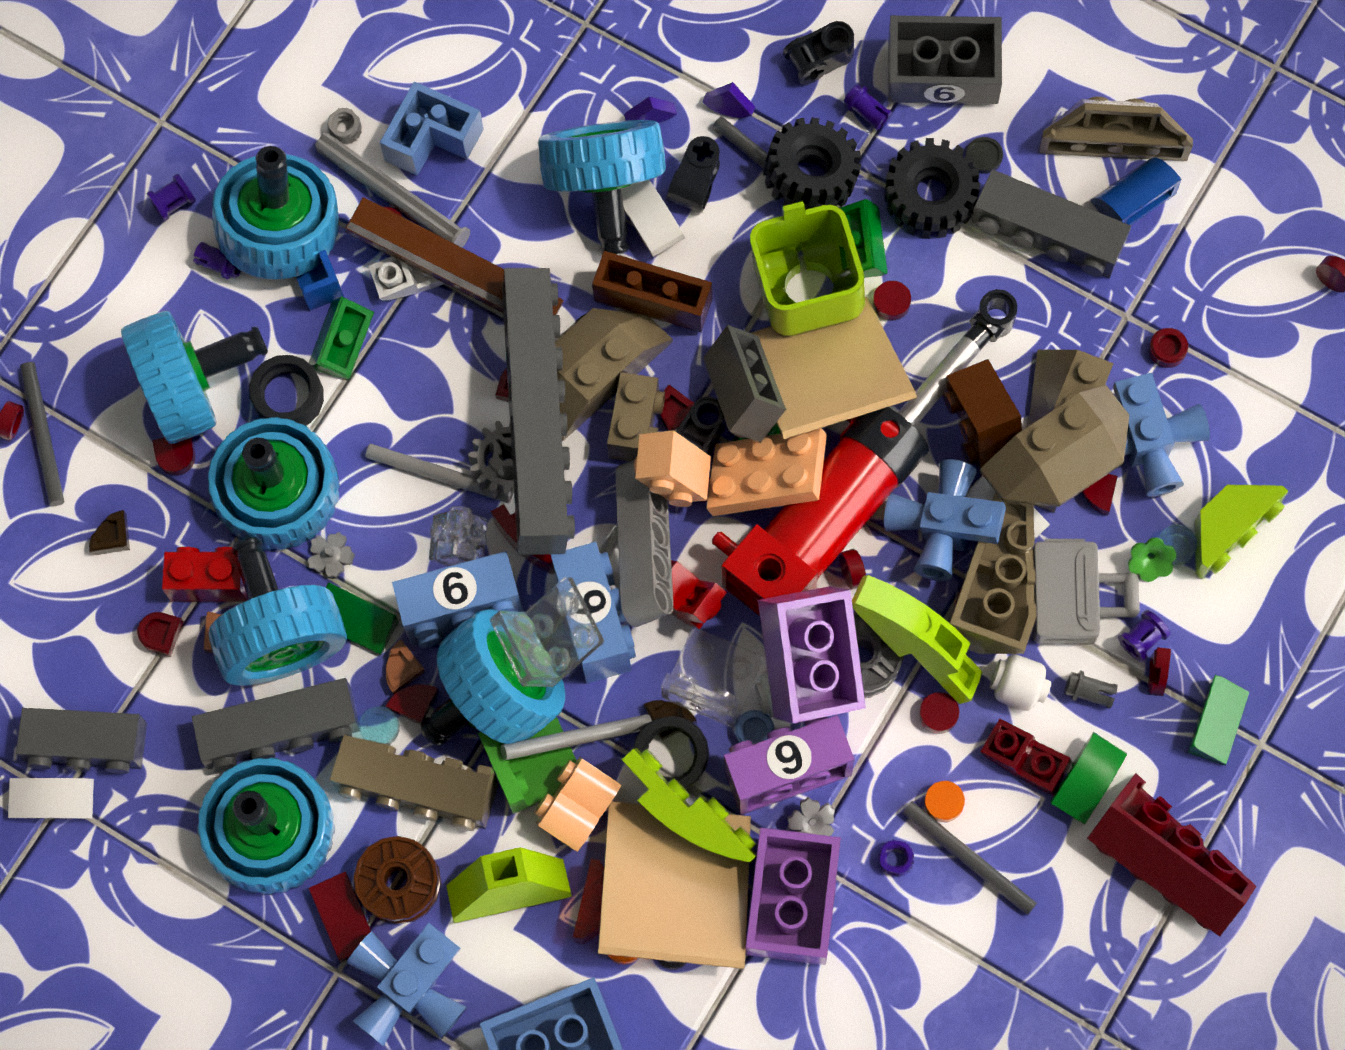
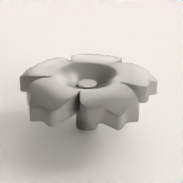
M337 532L336 534L328 535L327 541L319 535L312 539L310 551L314 555L307 559L310 569L316 570L318 573L326 571L328 578H337L344 572L343 565L353 564L355 554L350 546H345L346 536Z
M807 797L805 800L800 801L802 812L794 810L792 815L787 817L788 827L792 830H797L796 832L831 836L834 832L830 824L834 822L835 810L829 803L820 807L817 800Z

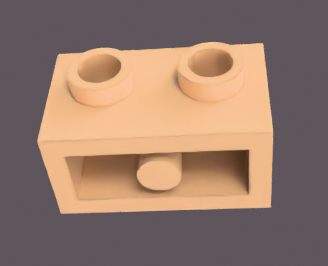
M674 430L639 434L638 454L634 460L635 479L649 487L652 493L659 494L667 499L670 505L689 507L692 505V502L707 501L711 456Z

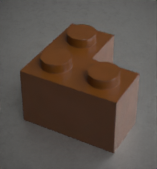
M989 359L946 375L947 392L943 393V399L951 415L956 413L960 419L959 427L965 442L961 443L964 458L968 464H975L981 476L980 469L1015 435L1022 431L1021 415Z

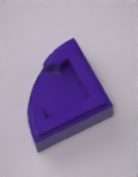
M734 82L707 92L702 101L711 110L733 118L752 116L755 109L753 103Z
M648 97L628 110L624 117L626 121L653 120L660 123L677 115L674 103Z

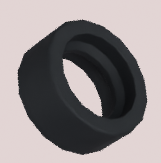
M277 355L264 361L254 371L249 383V398L260 419L278 417L281 419H291L296 423L306 426L320 413L324 402V389L314 367L305 359L293 355ZM294 373L300 375L308 385L309 395L307 400L300 408L291 412L279 413L271 409L265 401L266 386L274 378L282 374Z
M676 716L656 718L642 728L635 738L633 748H638L641 753L645 749H649V744L653 738L662 731L675 730L686 735L694 748L693 764L688 771L680 776H663L668 782L675 778L686 789L697 782L707 768L709 759L707 739L700 728L688 719Z

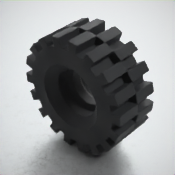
M811 117L810 124H805L804 118L796 119L794 127L790 122L783 125L782 131H777L770 143L763 168V176H766L764 182L766 188H773L771 196L775 201L783 198V206L803 201L805 210L822 205H839L840 207L845 205L848 197L853 192L861 169V164H859L861 153L860 151H855L857 143L854 138L847 141L846 136L848 132L845 129L841 128L837 132L833 129L835 123L827 120L826 126L820 125L819 118ZM800 162H813L819 165L825 171V174L822 176L808 175L801 171L797 164Z
M926 138L925 146H920L917 140L910 143V151H907L904 147L898 151L897 160L893 158L889 164L884 193L885 202H888L887 211L890 216L895 214V223L899 227L904 223L908 225L907 233L914 236L916 230L923 231L922 238L930 239L931 232H937L938 238L946 237L947 229H951L954 234L960 230L961 222L967 224L971 219L972 211L974 212L979 194L978 168L973 169L974 160L970 154L963 158L964 149L958 144L952 150L949 148L950 141L942 139L941 145H934V138ZM926 179L938 180L945 185L946 194L938 201L925 200L917 192L919 183Z

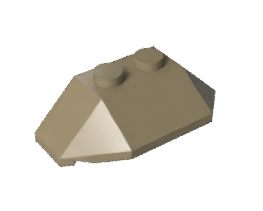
M1097 96L1081 99L1043 130L1039 154L1150 159L1156 157L1168 161H1188L1193 147V138L1157 103H1147L1137 98L1126 101H1110L1105 97Z
M592 308L555 342V347H562L563 352L562 370H557L558 380H564L565 402L559 403L560 413H567V436H562L563 441L617 393L621 372L637 375L673 342V339L650 317L633 312Z
M1107 385L1080 392L1015 435L980 469V472L1003 502H1021L1060 507L1123 464L1129 414Z

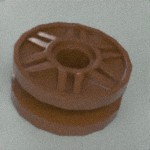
M401 836L382 838L369 846L359 858L354 873L355 891L363 906L381 921L397 925L415 922L428 914L438 900L442 885L440 868L428 849L414 839ZM396 871L406 872L408 876L406 885L399 890L390 889L388 885L389 877Z

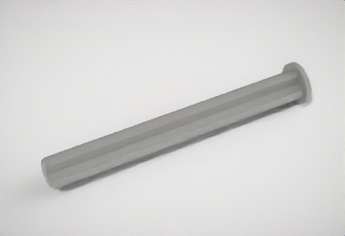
M329 133L322 134L316 141L315 147L318 153L417 224L462 248L466 244L470 236L469 228H460Z

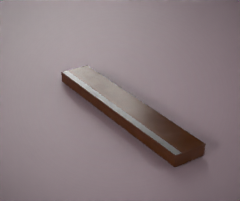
M364 197L361 199L345 228V233L503 313V268ZM559 297L558 305L553 306V315L558 314L564 300Z

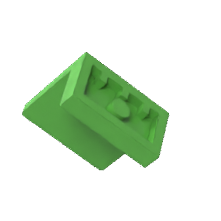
M556 717L531 738L563 732L558 718ZM482 732L478 733L513 814L540 803L547 793L553 797L561 785L556 779L562 768L569 760L574 763L577 761L571 747L503 760L500 748L504 743L498 742Z

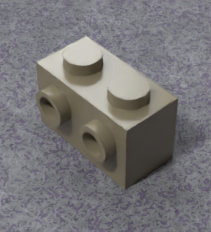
M620 373L607 441L610 459L623 461L635 459L638 454L639 434L659 431V428L654 427L656 414L662 415L665 392L659 391L658 378Z

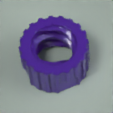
M893 839L892 841H887L881 847L879 863L887 875L900 877L910 872V869L913 867L912 864H914V853L909 844ZM894 849L902 851L906 857L905 863L898 867L891 866L887 861L888 854Z

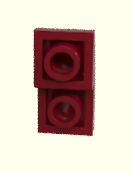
M503 504L492 510L491 515L500 533L518 552L515 512L510 515ZM551 554L522 555L538 568L550 574L555 573Z
M1000 718L980 751L983 756L998 766L1052 796L1057 791L1072 764L1070 757L1036 741L1034 735Z

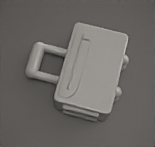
M1045 539V542H1037L1034 545L1036 619L1033 625V640L1035 643L1093 644L1100 634V617L1134 618L1138 616L1140 612L1138 576L1132 572L1099 573L1098 546L1095 542H1085V539ZM1099 583H1123L1124 607H1100Z

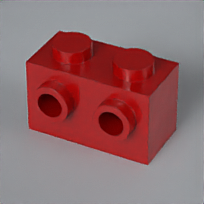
M178 547L176 552H164L162 590L171 602H245L248 600L236 564L237 557L232 552L233 547H217L215 552H200L198 548Z

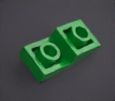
M1093 731L1073 761L1071 770L1051 798V804L1085 825L1127 756V752Z

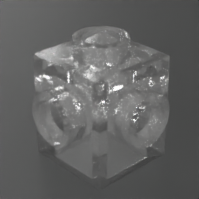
M462 506L450 507L448 512L433 515V523L430 528L431 541L428 560L453 566L484 557L488 519L474 515L472 509Z

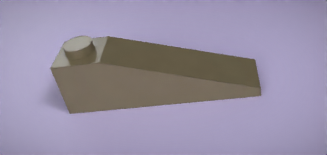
M995 492L992 501L1003 502ZM1004 502L1006 511L998 544L977 541L949 619V623L970 642L968 648L970 651L978 654H1024L1036 619V604L1034 600V584L1036 579L1033 562V546L1035 544L1034 504Z

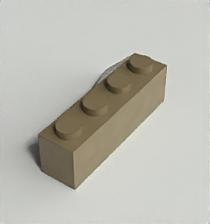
M1038 349L1027 427L1076 394L1106 385L1114 363L1080 350ZM1035 505L1055 513L1057 506Z
M347 735L343 736L330 777V782L336 789H339L338 795L360 801L361 796L376 799L375 804L377 806L393 811H398L399 806L414 809L413 815L425 820L436 821L437 816L451 819L452 826L466 831H474L475 826L486 829L499 786L492 767L479 765L477 772H474L472 768L463 765L461 760L446 757L442 764L434 763V758L426 755L424 752L410 749L405 750L403 756L395 754L397 749L391 745Z

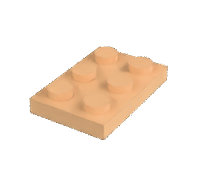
M822 428L787 439H784L782 434L779 433L765 436L761 443L752 439H743L715 444L707 510L712 516L819 500L827 435Z

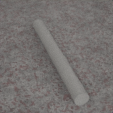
M371 443L367 448L365 457L490 497V487L480 490L477 483L478 478H472L471 475ZM500 492L498 496L494 498L496 500L508 504L510 503L506 502L504 493Z
M649 714L517 741L512 744H503L500 748L503 760H510L640 732L652 720Z

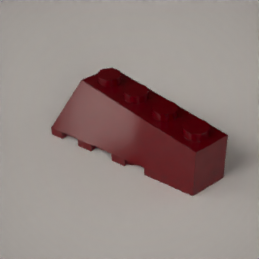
M1135 773L1087 839L1101 853L1112 857L1126 867L1135 878L1145 881L1161 893L1167 902L1177 905L1195 918L1201 927L1211 930L1220 937L1244 907L1257 886L1219 850L1209 851L1204 846L1203 839L1201 838L1202 834L1191 824L1182 826L1169 813L1172 806L1161 796L1155 800L1143 789L1146 781Z

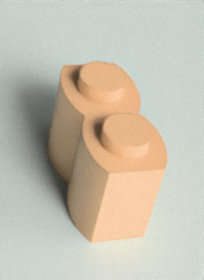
M581 757L575 763L569 760L556 779L561 783L553 797L547 793L534 814L539 816L536 821L537 826L577 852L585 843L600 817L622 786Z

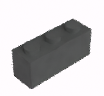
M727 325L703 359L729 432L739 438L746 437L761 443L786 411V407L759 337Z
M22 707L16 754L25 762H28V767L35 769H51L52 764H67L66 768L73 771L87 772L90 771L91 766L105 767V771L110 773L127 774L130 768L142 769L147 722L139 714Z

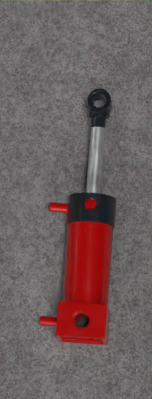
M996 289L989 291L983 296L979 310L969 320L972 327L915 392L917 398L907 401L898 413L890 407H886L847 420L850 425L841 434L839 444L824 460L819 500L785 505L765 529L756 524L739 545L723 532L715 534L712 538V544L728 556L721 565L723 588L758 616H760L758 600L817 589L819 577L895 488L901 486L930 452L927 442L915 427L942 397L943 393L947 391L946 375L966 368L989 341L995 343L999 338L1007 336L1012 331L1017 316L1018 304L1011 293ZM998 309L1003 311L1006 317L995 319L988 312ZM766 578H773V579H775V580H773V581H766V580H764V579H766Z

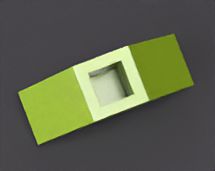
M1227 484L1200 510L1194 521L1196 575L1202 579L1210 571L1215 575L1219 573L1232 559L1228 555L1237 545L1242 549L1245 548L1259 533L1255 529L1256 526L1264 519L1271 523L1284 510L1285 506L1281 502L1288 493V490L1284 486Z
M521 847L480 856L446 885L454 923L572 897L563 859Z

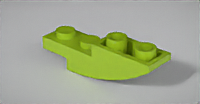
M870 575L863 576L852 599L853 609L899 657L912 654L959 704L972 701L983 672L966 655L970 642L942 616L916 598Z
M633 748L622 759L649 789L637 801L670 830L691 843L728 858L750 862L757 856V853L752 849L757 843L741 826L736 831L725 820L729 813L714 797L707 801L704 796H701L690 806L686 801L690 794L675 778L668 782L658 771L663 765L648 749L641 753L638 748Z

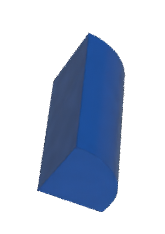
M1153 157L1099 193L1090 202L1099 213L1128 225H1133L1175 196L1182 179L1166 162Z

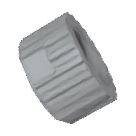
M338 108L329 115L327 125L330 135L346 145L357 141V138L362 133V126L359 116L352 109ZM342 120H348L352 123V127L345 132L337 130Z

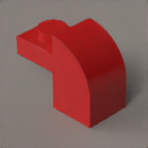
M671 560L673 612L671 614L685 624L700 630L707 620L712 619L721 608L720 601L727 592L715 582L699 580L678 561Z

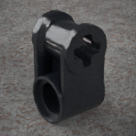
M834 21L806 36H801L786 45L782 53L786 60L792 61L798 72L797 79L800 84L808 85L851 62L854 57V32L849 24L843 21ZM837 40L846 43L843 47L839 48L830 45V43Z
M700 136L690 141L681 164L670 183L667 201L700 213L704 211L720 166V150L715 140L707 136ZM703 155L709 156V157H706V158L703 160V162L697 161V159H698V160H701V158L703 157Z
M711 396L698 399L681 425L675 430V432L709 456L726 428V421L718 399ZM706 412H713L719 417L711 425L702 424L698 419Z

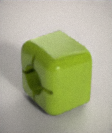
M802 201L783 206V216L762 221L752 229L750 242L753 267L769 322L777 333L783 336H794L848 322L859 317L865 306L864 272L847 217L843 210L833 205H822L805 210ZM839 246L844 248L847 261V269L843 271ZM798 251H802L807 271L821 272L834 283L831 294L797 303L786 293L788 282L801 272L797 255Z

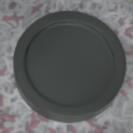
M976 138L968 145L966 150V157L970 154L974 160L973 169L978 168L981 174H988L992 169L997 170L1002 163V147L992 138Z

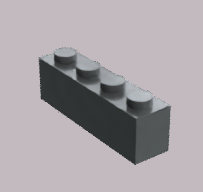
M993 169L976 202L972 222L976 223L981 230L987 233H1000L1012 238V241L1021 247H1034L1046 252L1055 261H1068L1080 266L1089 275L1095 277L1105 276L1109 279L1131 229V225Z
M346 678L192 716L200 760L208 770L213 769L214 772L226 771L236 766V762L248 759L253 760L260 757L263 759L274 758L276 752L288 749L293 753L307 751L314 747L313 743L328 739L330 743L342 742L344 735L352 737V733L361 731L352 689Z

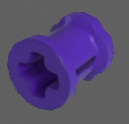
M179 174L174 175L173 181L158 191L146 193L164 221L169 219L170 213L184 204L196 202L193 194Z
M1145 610L1141 614L1142 619L1128 633L1122 632L1118 636V640L1124 650L1139 662H1143L1147 658L1146 653L1160 639L1166 640L1171 635L1167 625L1149 610Z

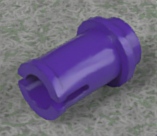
M858 84L855 85L844 99V103L848 105L847 110L850 112L856 111L874 126L876 130H879L881 125L883 126L889 119L892 111L886 109L868 94L869 89L866 86L861 88Z
M205 242L199 243L193 255L196 257L193 259L194 264L219 272L222 278L227 280L231 277L236 279L240 275L241 270L232 265L220 249L210 246Z

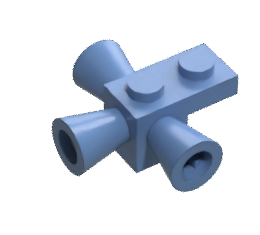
M1152 373L1116 381L1113 385L1116 398L1129 414L1125 455H1128L1131 467L1143 464L1146 495L1148 497H1157L1180 489L1184 483L1172 464L1169 455L1175 442L1209 441L1210 429L1201 404H1197L1167 418Z
M946 459L939 463L938 493L928 492L925 505L893 493L887 499L884 513L885 531L920 529L926 544L914 567V571L924 578L935 581H948L952 579L953 550L964 551L967 540L998 544L1006 511L1004 502L965 497L977 473L976 468L966 462Z
M428 923L397 961L373 931H371L351 954L347 964L382 981L377 988L383 995L357 1016L353 1022L384 1047L402 1010L410 1016L417 1010L442 1040L467 1007L432 988L436 985L435 981L461 948Z

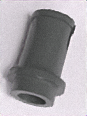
M1080 670L1078 673H1070L1064 694L1071 696L1072 701H1076L1079 698L1110 709L1115 698L1102 695L1099 691L1116 695L1118 685L1085 676L1084 671Z

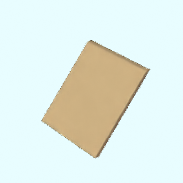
M865 297V306L859 317L848 322L794 336H783L777 333L772 326L751 332V334L758 336L786 407V411L776 422L784 439L917 398L915 390L867 297Z
M612 801L608 807L598 954L744 969L749 862L728 858L689 842L656 819L641 804ZM729 814L725 818L735 831L741 826L750 835L751 816Z

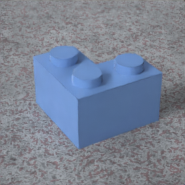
M414 81L379 142L384 160L417 176L434 145L467 160L484 130L480 110Z

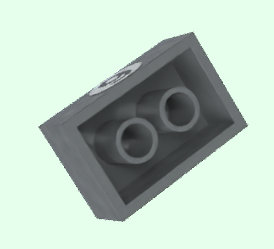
M890 15L888 33V102L999 103L1002 88V17Z

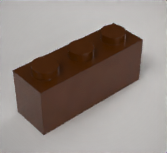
M607 251L603 252L592 283L595 302L643 314L650 318L697 332H702L713 300L712 282Z

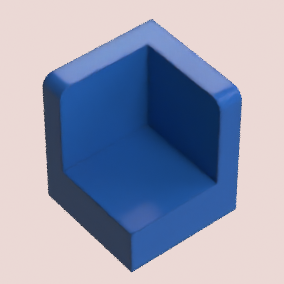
M326 250L319 252L322 263L313 270L296 276L309 311L329 304L341 296L344 297Z

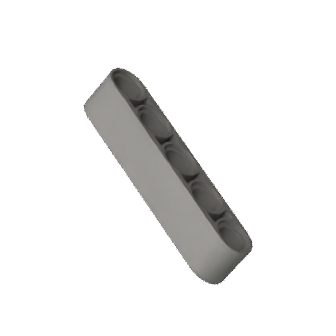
M635 459L617 466L615 475L621 609L627 622L633 627H639L670 615L673 612V587L668 500L659 494L652 493L649 487L635 479Z

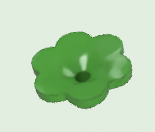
M1157 537L1151 538L1146 543H1136L1132 546L1130 551L1132 557L1128 561V568L1130 572L1140 574L1143 581L1152 582L1158 576L1166 577L1173 572L1172 562L1176 559V551L1172 546L1164 545L1162 539Z

